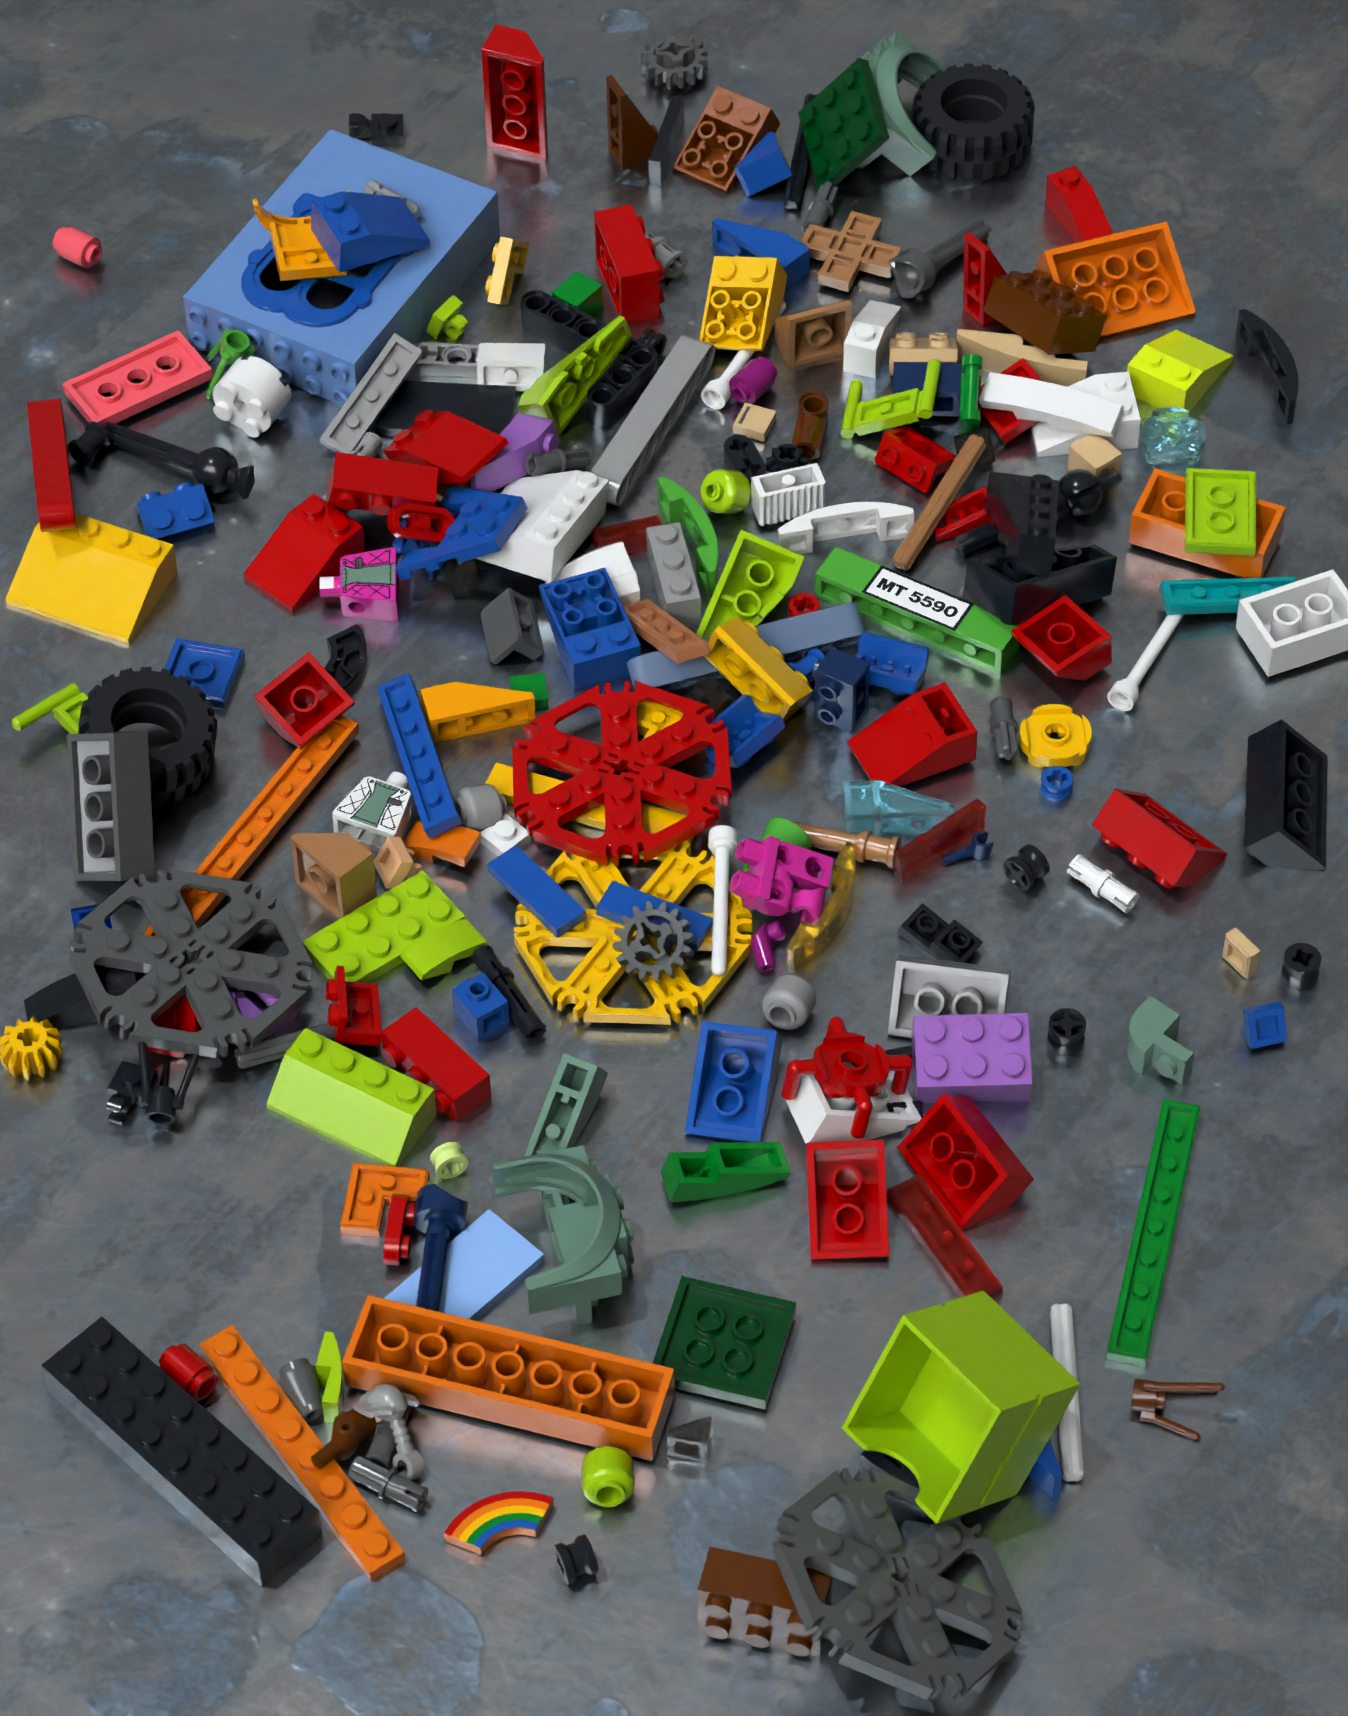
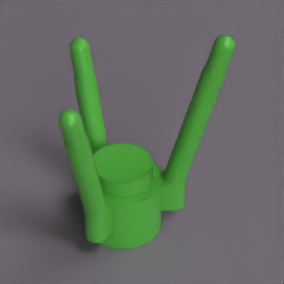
M225 329L220 340L206 356V360L210 362L219 352L221 355L220 363L206 393L207 399L212 398L213 389L220 381L227 364H233L240 357H242V360L246 357L247 360L249 356L254 355L256 348L253 345H249V338L244 332Z

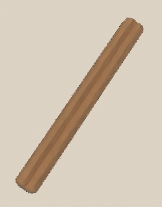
M972 434L966 440L892 557L896 568L906 571L912 566L985 450L986 444L983 437Z

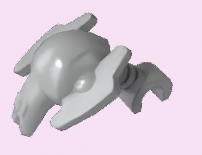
M377 1385L363 1394L357 1402L353 1403V1409L369 1418L378 1417L385 1421H390V1428L393 1429L392 1434L395 1436L394 1440L397 1443L396 1448L398 1452L393 1457L392 1466L396 1469L407 1465L408 1473L406 1474V1479L412 1481L420 1478L424 1474L425 1464L420 1453L413 1449L410 1434L407 1433L408 1428L405 1427V1419L402 1418L407 1406H419V1400L416 1399L415 1395L401 1393L394 1385Z

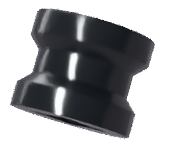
M1027 844L1018 851L1017 857H1010L1003 863V870L1012 885L1022 891H1027L1034 885L1036 878H1043L1049 873L1050 866L1045 855L1038 848Z
M1295 943L1286 949L1281 976L1287 986L1296 990H1307L1317 983L1322 960L1317 948L1307 943Z
M1063 1008L1053 1012L1048 1024V1047L1054 1053L1061 1056H1072L1079 1053L1084 1047L1085 1017L1077 1010Z
M585 1534L576 1537L575 1541L571 1544L559 1543L553 1546L557 1567L567 1585L575 1582L580 1575L587 1574L592 1576L599 1572L595 1553Z

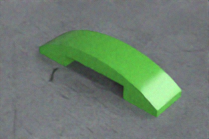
M666 477L657 478L658 503L669 524L683 521L698 547L696 548V573L708 595H713L718 584V543L713 525L704 509L690 493Z

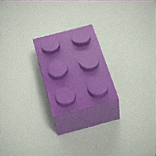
M1028 1013L913 1016L911 1036L915 1101H921V1104L936 1103L943 1093L968 1097L973 1102L1030 1100L1032 1068Z

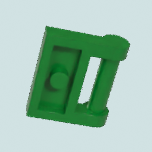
M968 354L962 357L959 439H968L973 434V428H980L981 412L980 407H978V396L981 394V375H979V370L982 369L983 358L977 354Z

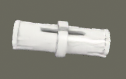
M1081 854L1075 856L1069 864L1071 868L1067 869V874L1084 883L1096 897L1100 898L1102 896L1120 908L1124 913H1129L1138 901L1136 900L1139 899L1140 894L1122 884L1110 870H1102Z

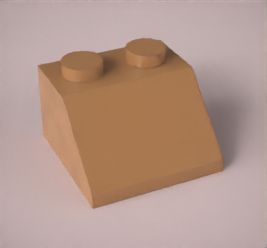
M851 301L835 302L775 318V343L788 368L844 354V342L852 323Z
M295 833L290 837L296 884L338 919L377 897V878L373 861L374 853L365 842H358L348 833Z

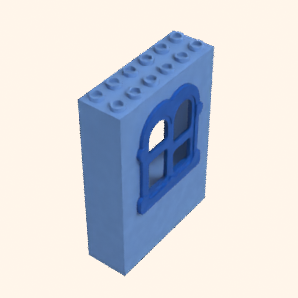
M330 129L262 207L268 212L282 217L311 216L312 200L341 191L365 193L363 191L364 187L368 185L369 181L375 180L383 184V187H388L407 198L406 202L410 200L420 206L421 215L417 218V221L430 239V245L370 263L375 265V267L364 278L348 273L347 275L307 278L301 279L291 289L274 291L264 287L260 282L263 271L275 259L270 233L263 227L255 214L183 296L189 343L199 350L210 352L222 337L225 329L240 330L248 336L249 345L255 346L256 349L253 356L267 361L278 369L282 374L279 379L282 383L293 385L310 394L318 395L343 406L393 334L396 333L414 345L426 331L433 313L452 295L458 292L491 252L495 244L500 241L498 192ZM321 278L332 280L354 290L343 304L333 309L316 308L307 300L309 290Z

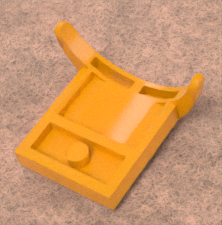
M253 199L256 216L263 227L270 233L280 281L347 275V271L339 273L312 232L311 216L299 218L278 216L264 209L258 199Z

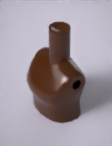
M353 1408L348 1412L339 1413L333 1422L331 1441L311 1456L313 1465L318 1469H322L334 1459L343 1461L352 1457L359 1446L375 1434L376 1418L364 1416Z

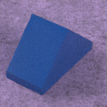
M768 132L734 168L747 196L753 195L792 176L787 159L773 132Z

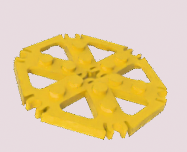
M687 842L683 845L680 843L653 858L662 864L640 891L679 905L692 888L698 884H706L714 891L715 859L711 856L710 860L707 861V851L705 850L697 857H689L691 854V843ZM563 851L545 872L559 886L566 880L578 881L595 908L612 881L628 886L617 867L614 866L611 854L608 855V866L572 853H570L569 858L565 851ZM643 851L639 852L640 859H644ZM624 854L619 858L633 859L629 854ZM729 891L726 972L721 976L712 974L708 981L701 986L693 985L683 969L678 966L673 969L676 978L671 979L667 973L662 974L660 984H657L653 976L650 975L644 984L652 995L654 1004L645 1009L612 1008L606 1006L602 1001L627 968V965L621 966L616 959L623 952H616L612 946L613 943L621 941L614 933V929H624L625 926L597 916L596 909H584L586 911V919L557 938L529 910L519 903L517 912H515V922L517 925L526 926L514 927V945L552 1006L557 1000V1008L562 1011L567 1004H576L573 1008L575 1019L578 1020L583 1016V1022L671 1025V1018L676 1023L681 1022V1012L679 1009L682 1007L689 1008L695 1016L698 1014L699 1003L704 1011L750 954L752 935L740 933L752 932V914L747 908L742 907L743 901L740 896ZM701 913L713 918V913ZM713 926L698 951H712ZM636 930L632 935L631 941L635 940ZM649 935L651 947L660 954V950L657 947V938ZM674 944L672 950H675L677 945ZM547 946L593 947L569 977L561 982L552 976L539 955L540 951ZM648 959L644 962L638 961L645 965H657L656 961Z

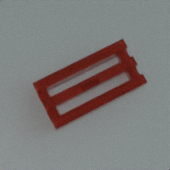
M655 515L592 529V538L596 542V549L616 542H623L629 556L646 552V532L643 531H646L647 527L660 526L662 524L659 516Z

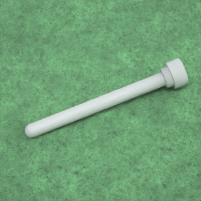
M784 301L777 317H780L786 309ZM739 350L721 377L707 383L701 392V398L708 407L722 409L731 397L730 379L746 365L755 351Z
M1184 614L1167 615L1127 678L1114 683L1107 695L1109 703L1114 708L1121 711H1130L1139 699L1138 686Z
M727 825L715 826L708 834V848L715 856L711 970L716 976H721L726 972L730 856L736 851L738 845L737 831Z

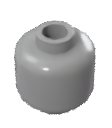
M490 784L464 787L457 792L454 798L462 820V824L459 826L479 832L503 820V814L507 813L505 797L499 794L498 790Z
M792 974L782 975L773 981L762 1001V1011L766 1019L774 1026L785 1030L798 1029L807 1021L816 1004V993L812 985L804 978Z

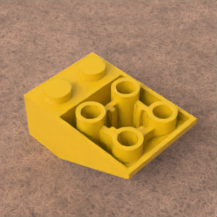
M714 256L699 340L713 344L719 350L763 351L775 323V318H777L782 307L787 274L777 258Z

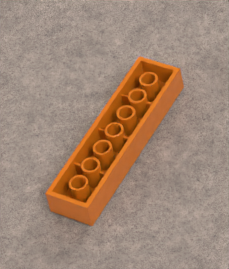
M367 1295L342 1360L345 1384L348 1387L370 1391L377 1385L390 1384L396 1386L401 1393L415 1395L422 1405L597 1448L604 1446L617 1447L624 1450L629 1456L650 1461L654 1459L675 1395L674 1368Z

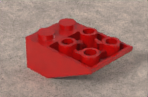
M944 682L913 693L848 740L847 745L878 794H882L976 760L978 731Z

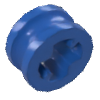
M1053 766L1044 770L1041 776L1040 788L1042 795L1051 801H1063L1069 798L1073 790L1074 777L1072 773L1061 766ZM1053 781H1060L1061 786H1054Z

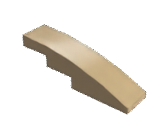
M957 329V358L962 360L964 355H980L983 358L982 369L985 371L1000 374L1024 358L1044 382L1068 387L1087 378L1088 361L1055 358V354L1048 355L1036 346L1023 345L1024 338L1020 335Z

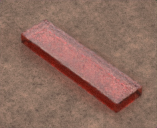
M921 1174L887 1189L888 1200L959 1298L980 1291H985L992 1299L1003 1294L1002 1284Z

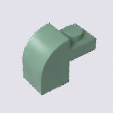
M1149 996L1136 1009L1130 1019L1127 1040L1128 1059L1134 1069L1142 1075L1150 1066H1153L1161 1075L1172 1078L1183 1085L1191 1076L1194 1053L1174 1041L1178 1037L1181 1014L1152 996Z

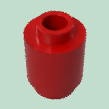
M187 1344L172 1345L162 1353L159 1359V1368L196 1401L205 1399L214 1390L218 1382V1376L214 1374V1368Z

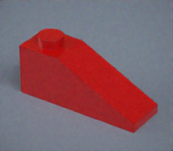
M1076 166L1047 175L1045 205L1075 243L1114 234L1091 184Z
M971 232L964 234L963 310L984 327L996 320L983 311L994 275L1007 273L992 251Z

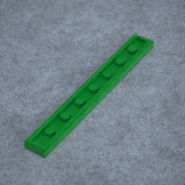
M1167 1099L1162 1101L1108 1344L1107 1360L1141 1367L1146 1366L1201 1106Z

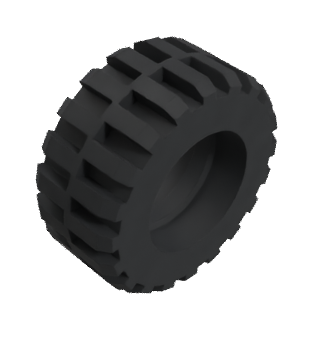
M967 63L963 67H957L956 65L947 67L945 72L939 70L930 79L923 82L914 97L912 123L937 151L933 160L928 162L933 170L938 173L943 171L947 177L954 179L958 176L963 177L967 181H973V178L988 180L993 175L999 177L1006 174L1009 168L1013 170L1027 157L1033 139L1035 105L1030 91L1025 85H1022L1021 80L1015 75L1009 76V73L1001 68H998V70L992 69L991 65L973 66V63ZM962 120H979V121H984V122H987V123H983V124H968V123H963V122H960V121H962Z
M141 667L140 671H133L132 668L122 670L118 677L112 674L102 680L101 686L96 685L88 693V699L83 702L81 707L78 734L118 732L120 729L136 723H151L170 731L178 739V742L162 750L149 751L152 807L164 806V802L167 800L175 803L184 799L185 792L188 795L192 794L200 787V782L206 780L210 773L211 764H213L218 728L212 703L209 700H205L206 694L198 686L192 688L189 679L182 675L177 678L172 675L170 670L161 669V672L152 671V667Z

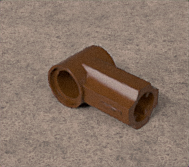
M809 391L800 396L798 400V415L791 443L799 449L803 448V458H808V462H811L814 458H819L824 431L828 425V399L823 393L817 391Z

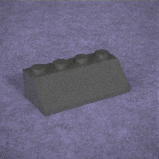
M148 731L66 734L74 880L126 881L134 877V880L139 879V874H144L146 879L155 878Z

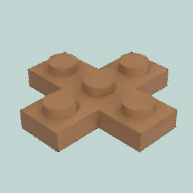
M851 211L841 231L809 224L800 242L810 249V258L825 261L818 273V284L849 292L859 271L887 278L892 277L893 271L889 260L902 253V248L875 241L882 229V218Z

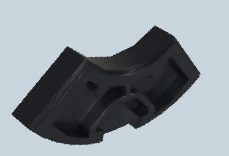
M357 624L327 638L331 658L324 669L348 695L359 685L367 667L366 641Z

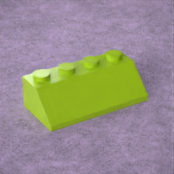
M307 1028L301 1032L284 1054L267 1101L268 1109L386 1166L399 1167L437 1116L434 1088Z

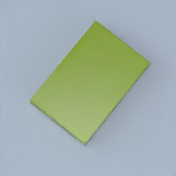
M1186 468L1184 552L1255 556L1256 471Z

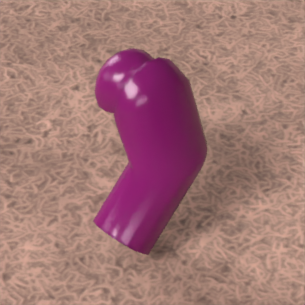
M773 921L771 924L767 922L762 924L752 937L751 945L760 972L770 971L776 967L772 948L775 946L776 941L783 940L786 935L785 929L779 921Z

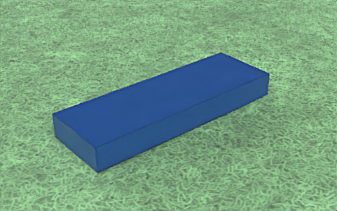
M517 845L487 863L488 872L557 938L586 919V911Z
M611 882L596 906L597 916L625 926L621 916L624 915L631 919L634 916L633 906L636 905L642 912L646 910L647 901H651L655 909H658L662 902H666L669 906V913L678 908L682 913L680 920L687 919L690 922L691 927L685 932L692 933L695 936V941L688 943L687 946L697 953L713 926V918L623 884ZM650 920L651 923L658 925L666 922L663 920Z

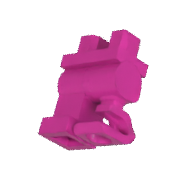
M768 836L762 841L745 838L739 842L736 849V860L749 864V871L738 870L731 878L729 891L744 898L742 907L750 910L756 909L770 916H782L788 911L795 914L802 910L801 929L810 930L819 925L822 920L826 889L829 888L834 858L779 841L780 839L773 836ZM793 887L796 888V889H799V891H798V892L794 891V890H793Z

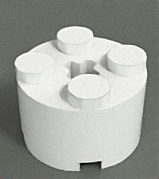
M249 356L247 360H242V357H240L214 387L213 400L215 406L213 411L219 419L231 422L236 427L242 429L248 436L256 438L269 429L288 405L292 396L291 389L288 384L284 387L279 380L282 374L267 361L254 356Z

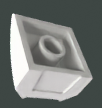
M623 542L602 546L569 561L552 581L606 568L623 606L640 601V589L636 571L633 569Z

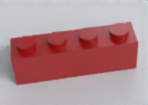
M496 24L481 48L487 146L546 161L548 158L544 58L526 31Z

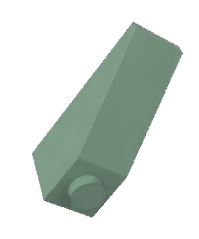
M563 1053L523 1157L574 1147L595 1109L608 1072L598 1065Z

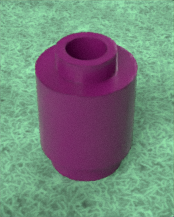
M765 357L751 359L729 381L730 392L733 398L740 403L746 402L750 404L758 400L775 383L777 369L774 364Z

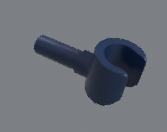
M976 832L973 835L971 845L942 856L944 865L971 856L977 860H986L990 856L994 844L993 842L985 844L988 832Z

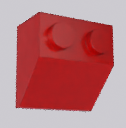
M1066 595L1011 630V635L1057 677L1085 681L1112 663V636Z
M310 652L254 695L256 707L261 716L282 738L298 748H302L355 705V701Z

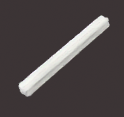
M1054 1304L1051 1307L1050 1313L1053 1358L1077 1380L1072 1307L1069 1304ZM1077 1390L1058 1423L1061 1474L1063 1480L1067 1482L1082 1480L1084 1473Z

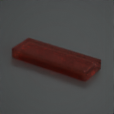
M979 799L973 800L897 850L894 860V876L901 883L905 882L972 838L976 832L984 830L986 805Z

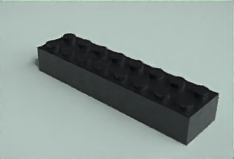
M102 1316L41 1365L47 1391L261 1587L323 1535L319 1510Z

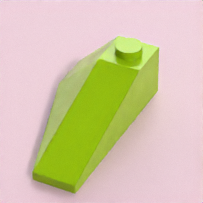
M619 315L540 376L531 388L522 394L518 404L520 412L554 420L556 435L559 437L586 400L589 388L606 372L632 336L626 318Z
M740 530L696 634L702 639L710 638L718 626L737 615L744 622L748 621L753 626H758L792 589L805 556Z

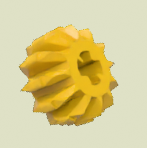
M34 1015L29 1022H23L17 1018L16 1027L5 1026L4 1036L0 1037L1 1064L4 1068H9L13 1078L23 1073L27 1081H29L33 1074H38L44 1079L45 1070H56L57 1060L62 1059L63 1047L60 1032L57 1028H52V1024L48 1019L38 1023Z

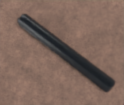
M807 94L805 96L803 107H805L818 94ZM801 122L790 167L792 176L788 177L784 195L785 208H793L794 210L801 207L810 165V157Z

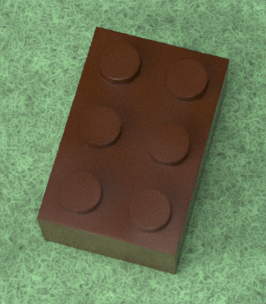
M1033 270L1032 273L1010 271L1009 274L994 275L983 310L985 313L1048 355L1095 352L1107 315L1095 308L1096 304L1094 302L1078 297L1073 293L1074 290L1071 287L1058 284L1051 279L1052 276L1042 270Z
M709 1547L698 1586V1631L705 1632L707 1635L717 1639L729 1637L743 1640L759 1648L771 1646L785 1649L796 1656L812 1655L820 1657L825 1638H820L817 1642L812 1640L813 1634L819 1626L811 1628L806 1633L776 1560ZM805 1567L818 1599L822 1603L831 1606L832 1577L815 1569Z

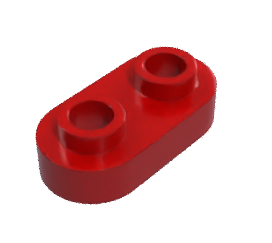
M412 503L393 507L387 517L388 528L395 537L427 543H440L446 535V529L455 521L451 512L445 508ZM401 516L406 520L405 527L400 525ZM432 520L437 524L436 532L431 528Z
M392 1194L384 1237V1265L401 1266L402 1259H409L411 1235H407L408 1226H415L413 1220L416 1203H410L409 1195Z

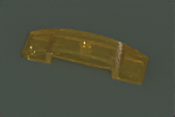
M846 841L832 866L831 890L835 892L817 924L814 925L802 921L787 947L788 971L795 972L820 956L838 936L849 916L854 898L856 868L855 850L851 842Z

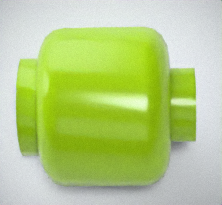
M718 469L708 473L703 479L700 497L704 506L709 511L716 514H737L748 505L751 497V486L743 473L736 470Z
M604 1446L590 1451L584 1457L581 1465V1482L585 1497L594 1504L609 1508L629 1499L633 1494L635 1486L634 1465L631 1457L624 1450L617 1447Z

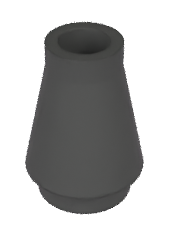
M306 1358L296 1359L282 1366L279 1370L281 1377L279 1384L304 1420L311 1421L322 1416L323 1407L316 1367L310 1365L309 1360Z

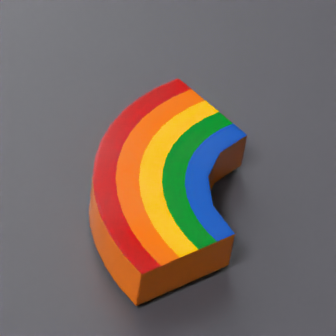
M525 1491L500 1493L481 1499L463 1510L450 1523L444 1532V1541L482 1555L490 1544L505 1536L522 1534L537 1537L554 1506V1499L544 1494Z

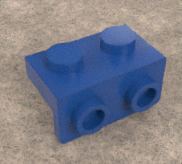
M192 482L183 483L174 487V492L161 495L160 492L146 494L140 498L141 501L137 502L135 508L137 516H140L146 536L158 540H165L215 525V519L203 483L195 486Z
M864 631L860 635L858 652L855 657L870 662L869 687L880 686L888 688L892 693L898 695H909L916 693L925 679L930 649L926 646Z
M745 694L710 723L714 724L720 720L725 722V727L728 728L730 767L733 768L747 764L751 760L752 755L762 747L772 743L775 740V736L786 728L781 715L758 712L751 696ZM705 748L704 750L709 761L715 764L714 748Z

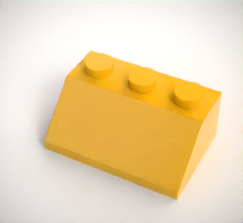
M737 615L714 630L708 642L709 654L704 655V657L742 695H750L759 712L781 715L783 722H785L807 702L813 692L809 681L802 673L794 672L785 663L781 652L773 646L769 647L759 637L758 630L750 622H744Z

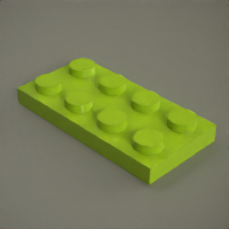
M422 870L306 938L302 943L311 961L328 979H334L336 965L344 966L345 981L370 983L405 962L400 956L402 951L411 944L441 927L466 918Z

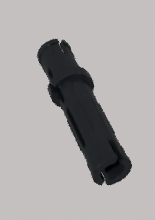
M490 945L481 946L475 950L471 956L472 962L481 973L484 972L507 999L509 1015L523 1033L526 1041L532 1042L541 1038L546 1032V1025L540 1020L514 982V974L511 969L503 966Z

